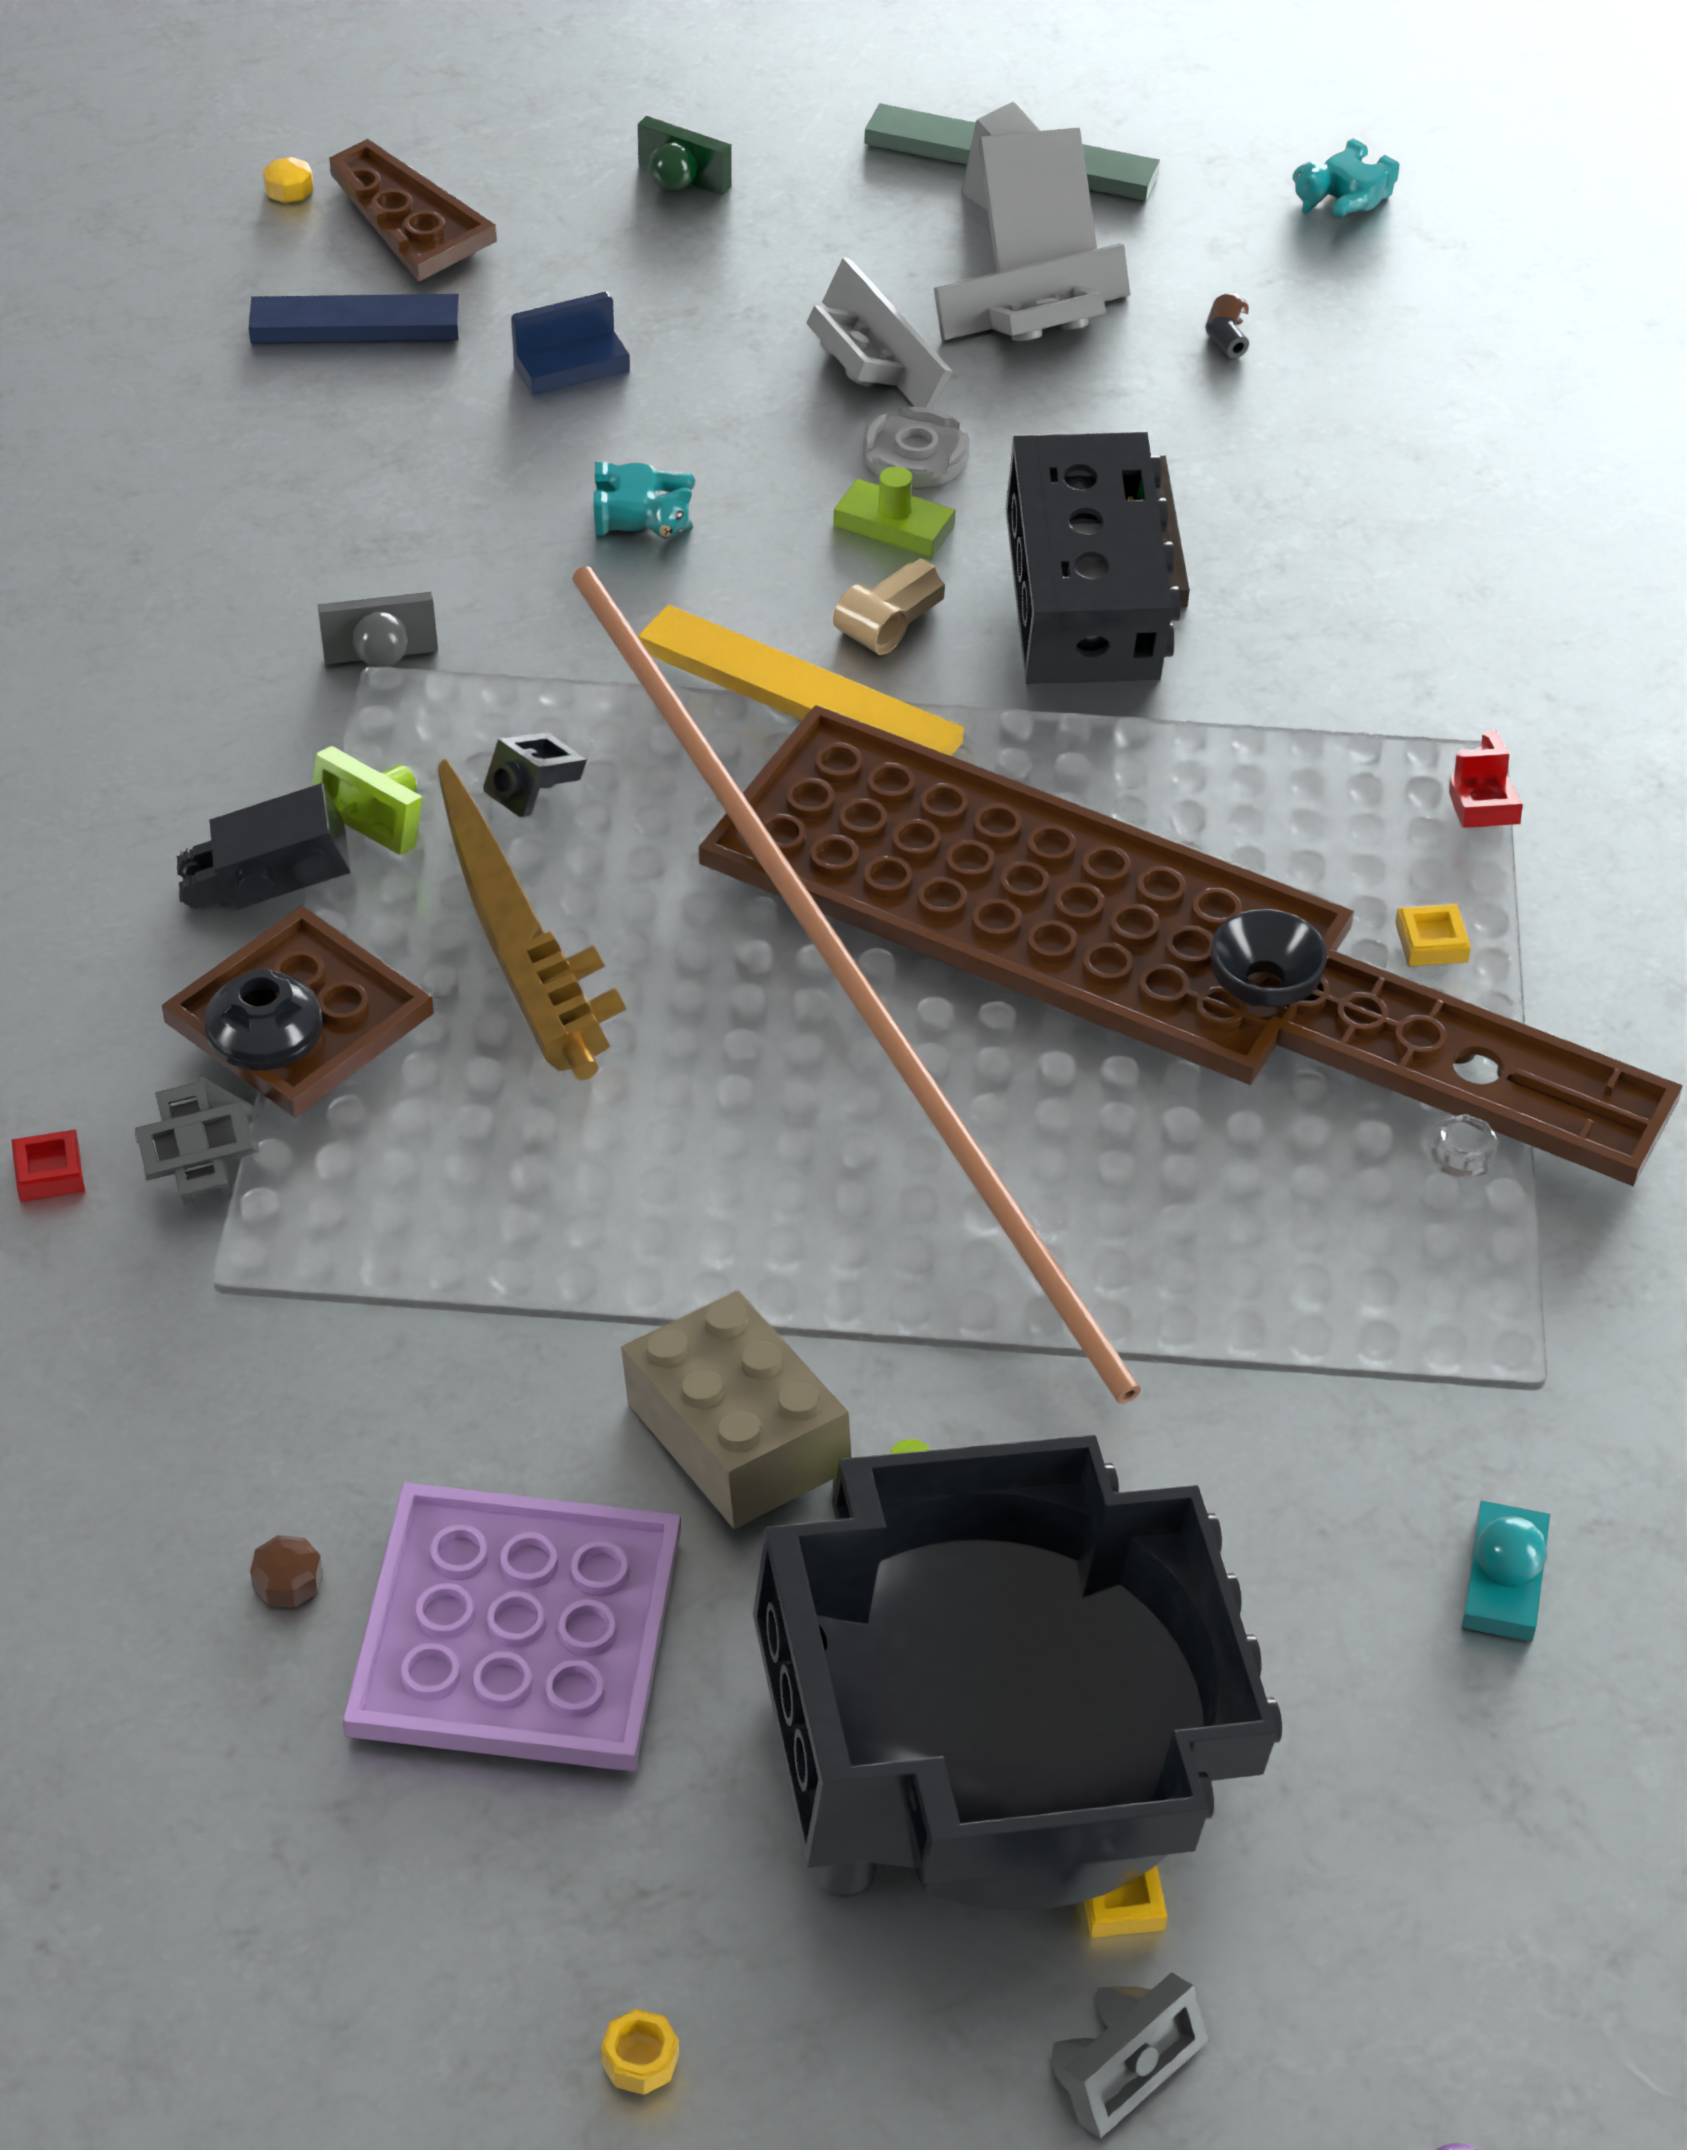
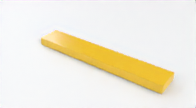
M669 604L638 635V638L651 657L800 720H803L811 709L818 705L949 756H952L963 743V726Z

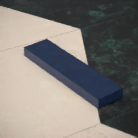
M459 294L251 296L248 327L250 343L459 340Z

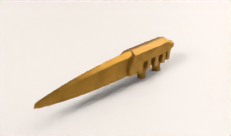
M445 758L438 765V775L446 815L463 876L489 944L546 1062L558 1071L571 1069L574 1076L579 1080L590 1079L599 1069L594 1057L611 1047L600 1023L627 1010L616 987L587 1001L578 981L605 967L597 949L592 945L566 959L552 931L544 932L485 819L447 758Z

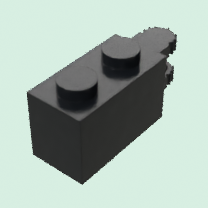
M324 783L210 819L211 841L195 845L192 849L186 848V851H180V855H177V875L183 878V881L179 882V900L189 906V908L195 907L196 909L231 899L238 910L351 873L345 822Z

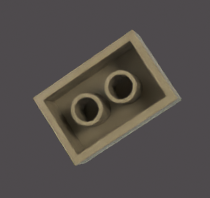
M739 1290L621 1346L628 1404L733 1529L837 1477L839 1459L852 1458L849 1412Z

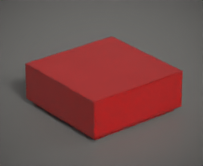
M76 1129L11 1139L16 1187L20 1202L86 1192Z

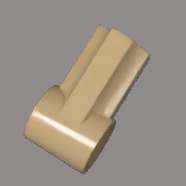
M920 558L914 563H908L872 589L860 584L850 587L842 595L835 607L833 624L838 630L878 655L888 654L898 646L910 622L944 599L945 583L938 576L935 566Z

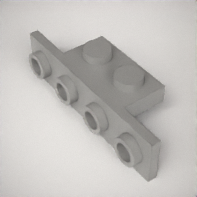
M1115 244L934 287L940 335L943 340L989 329L1011 335L1014 341L1031 340L1042 336V329L1058 325L1059 329L1064 330L1084 327L1089 324L1088 317L1106 313L1105 301L1131 295L1124 244Z
M842 258L822 300L826 307L814 305L806 324L820 338L822 348L834 355L846 368V375L851 380L864 386H873L874 383L897 386L915 407L934 409L953 371L851 259Z

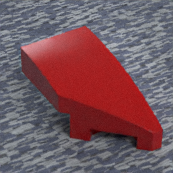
M1497 730L1485 732L1482 735L1481 746L1477 749L1468 750L1464 748L1456 754L1455 771L1449 782V795L1462 828L1521 824L1523 803L1507 775L1510 754Z

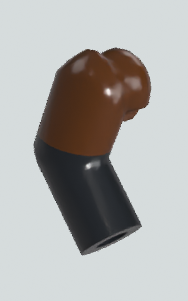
M1235 292L1224 293L1214 300L1205 324L1206 333L1231 359L1241 357L1249 347V340L1235 326L1244 322L1239 316L1241 312L1248 315L1249 305L1245 299L1239 297Z

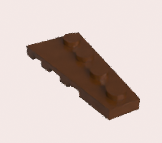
M366 139L329 157L331 176L418 282L497 242L496 224L371 140Z

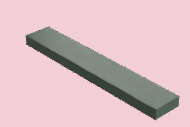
M879 103L865 128L864 144L967 165L976 122ZM1082 144L1089 190L1141 201L1147 200L1159 174L1160 159Z

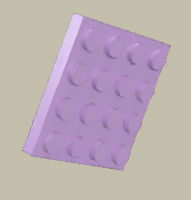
M403 1482L343 1717L345 1737L636 1772L681 1535V1514Z

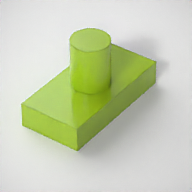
M893 466L881 471L879 485L857 478L835 506L833 526L932 558L955 527L956 509L912 496L911 472L903 467Z
M333 746L315 754L312 786L324 783L345 825L398 855H402L416 847L422 796L416 793V779L406 766L398 764L379 773Z

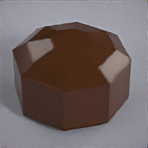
M277 1535L255 1549L250 1570L252 1587L268 1606L296 1608L318 1594L323 1572L321 1556L305 1537Z

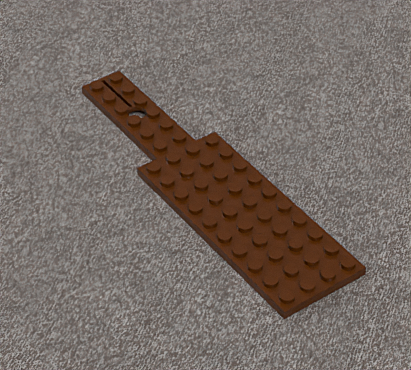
M818 705L811 709L743 792V795L823 914L1250 1086L1276 1045L1633 1187L1679 1102L1683 1085L1337 952V949L1352 927L1354 910ZM726 813L699 845V864L782 897ZM1270 909L1295 915L1308 922L1319 932L1327 950L1326 967L1318 987L1304 999L1279 1007L1251 1006L1230 994L1219 984L1213 974L1211 965L1213 937L1217 929L1227 919L1250 910ZM1256 972L1247 977L1253 985L1260 988L1270 989L1282 984L1278 976L1269 972ZM1475 1055L1484 1056L1498 1065L1497 1075L1499 1078L1486 1084L1472 1083L1457 1074L1453 1063L1465 1064L1472 1061Z

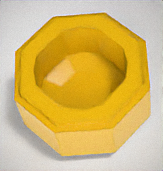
M287 157L273 160L263 169L264 187L268 197L283 203L302 201L314 190L312 172L308 162Z
M634 2009L609 2022L600 2048L601 2064L615 2088L645 2095L671 2081L679 2057V2039L665 2016Z

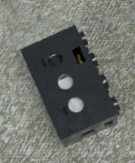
M1148 432L1013 436L1005 510L1025 684L1161 680L1164 657H1172L1174 654V628L1171 621H1179L1181 598L1179 587L1170 586L1168 576H1173L1174 548L1172 542H1163L1162 532L1167 531L1168 508L1166 498H1157L1156 489H1160L1161 459L1160 455H1151Z

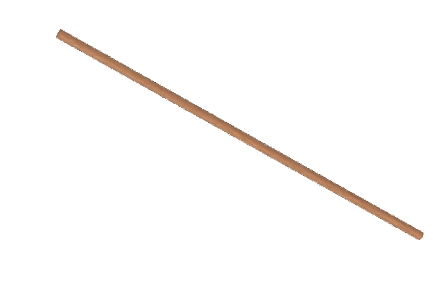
M588 566L579 568L572 577L574 584L1119 1404L1130 1402L1140 1393L1141 1388L593 569Z

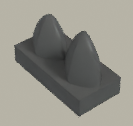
M1172 1972L1153 1989L1135 1986L1098 1988L1097 2004L1100 2015L1108 2029L1096 2039L1075 2038L1054 2042L1052 2052L1053 2070L1059 2082L1070 2094L1079 2125L1099 2138L1108 2133L1209 2041L1194 1985Z

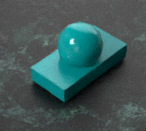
M1480 1501L1461 1628L1530 1642L1533 1641L1537 1627L1544 1564L1547 1559L1546 1546L1550 1522L1549 1513Z

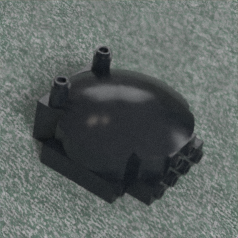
M1096 1435L839 1459L832 1500L836 1520L769 1526L765 1529L753 1618L807 1868L815 1867V1874L819 1883L835 1896L851 1897L866 1890L873 1881L877 1863L914 1868L926 1894L959 1904L988 1909H1048L1076 1904L1105 1895L1140 1877L1157 1865L1168 1854L1196 1851L1205 1820L1211 1819L1214 1813L1212 1782L1215 1780L1263 1775L1274 1743H1279L1281 1740L1282 1717L1280 1708L1274 1697H1266L1260 1679L1262 1659L1259 1643L1254 1634H1246L1240 1616L1242 1607L1240 1585L1234 1573H1226L1221 1557V1527L1216 1514L1207 1513L1198 1485L1119 1492L1116 1469L1112 1463H1104Z

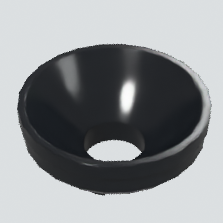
M1270 909L1250 910L1227 919L1217 929L1212 942L1211 965L1213 974L1219 984L1233 996L1251 1006L1279 1007L1304 999L1318 987L1326 967L1327 950L1319 932L1303 919L1283 911ZM1256 972H1269L1278 976L1282 984L1270 989L1260 988L1253 985L1247 977Z
M270 969L249 970L221 986L211 997L205 1014L206 1037L213 1052L226 1063L248 1070H271L297 1062L307 1055L318 1043L323 1027L322 1012L313 990L298 978L286 973L271 971ZM258 989H269L278 994V997L272 1003L265 1006H251L242 1001L246 994Z

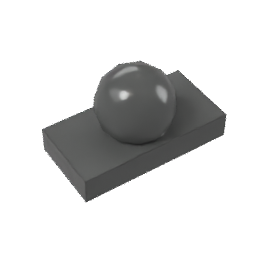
M431 592L317 604L325 664L363 660L371 667L386 668L397 664L404 655L438 652L434 603Z

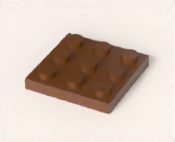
M302 905L162 1004L164 1022L294 1118L434 1014L433 998L430 994ZM270 969L271 971L286 973L303 981L317 996L323 1017L322 1034L314 1048L297 1062L271 1070H248L226 1063L209 1046L205 1032V1014L211 997L221 986L249 970ZM258 989L246 994L242 1001L251 1006H265L272 1003L278 997V994L269 989Z

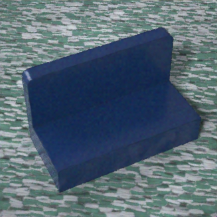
M601 292L515 313L511 317L514 367L532 396L630 371V354L614 331L613 298L608 292Z

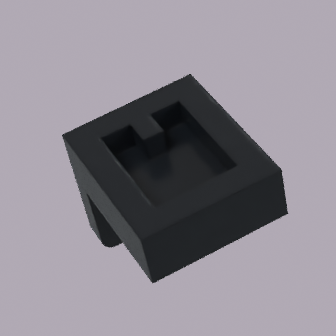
M548 732L500 738L495 747L483 790L485 794L518 817L530 816L540 788H552L555 784L581 780L587 759Z

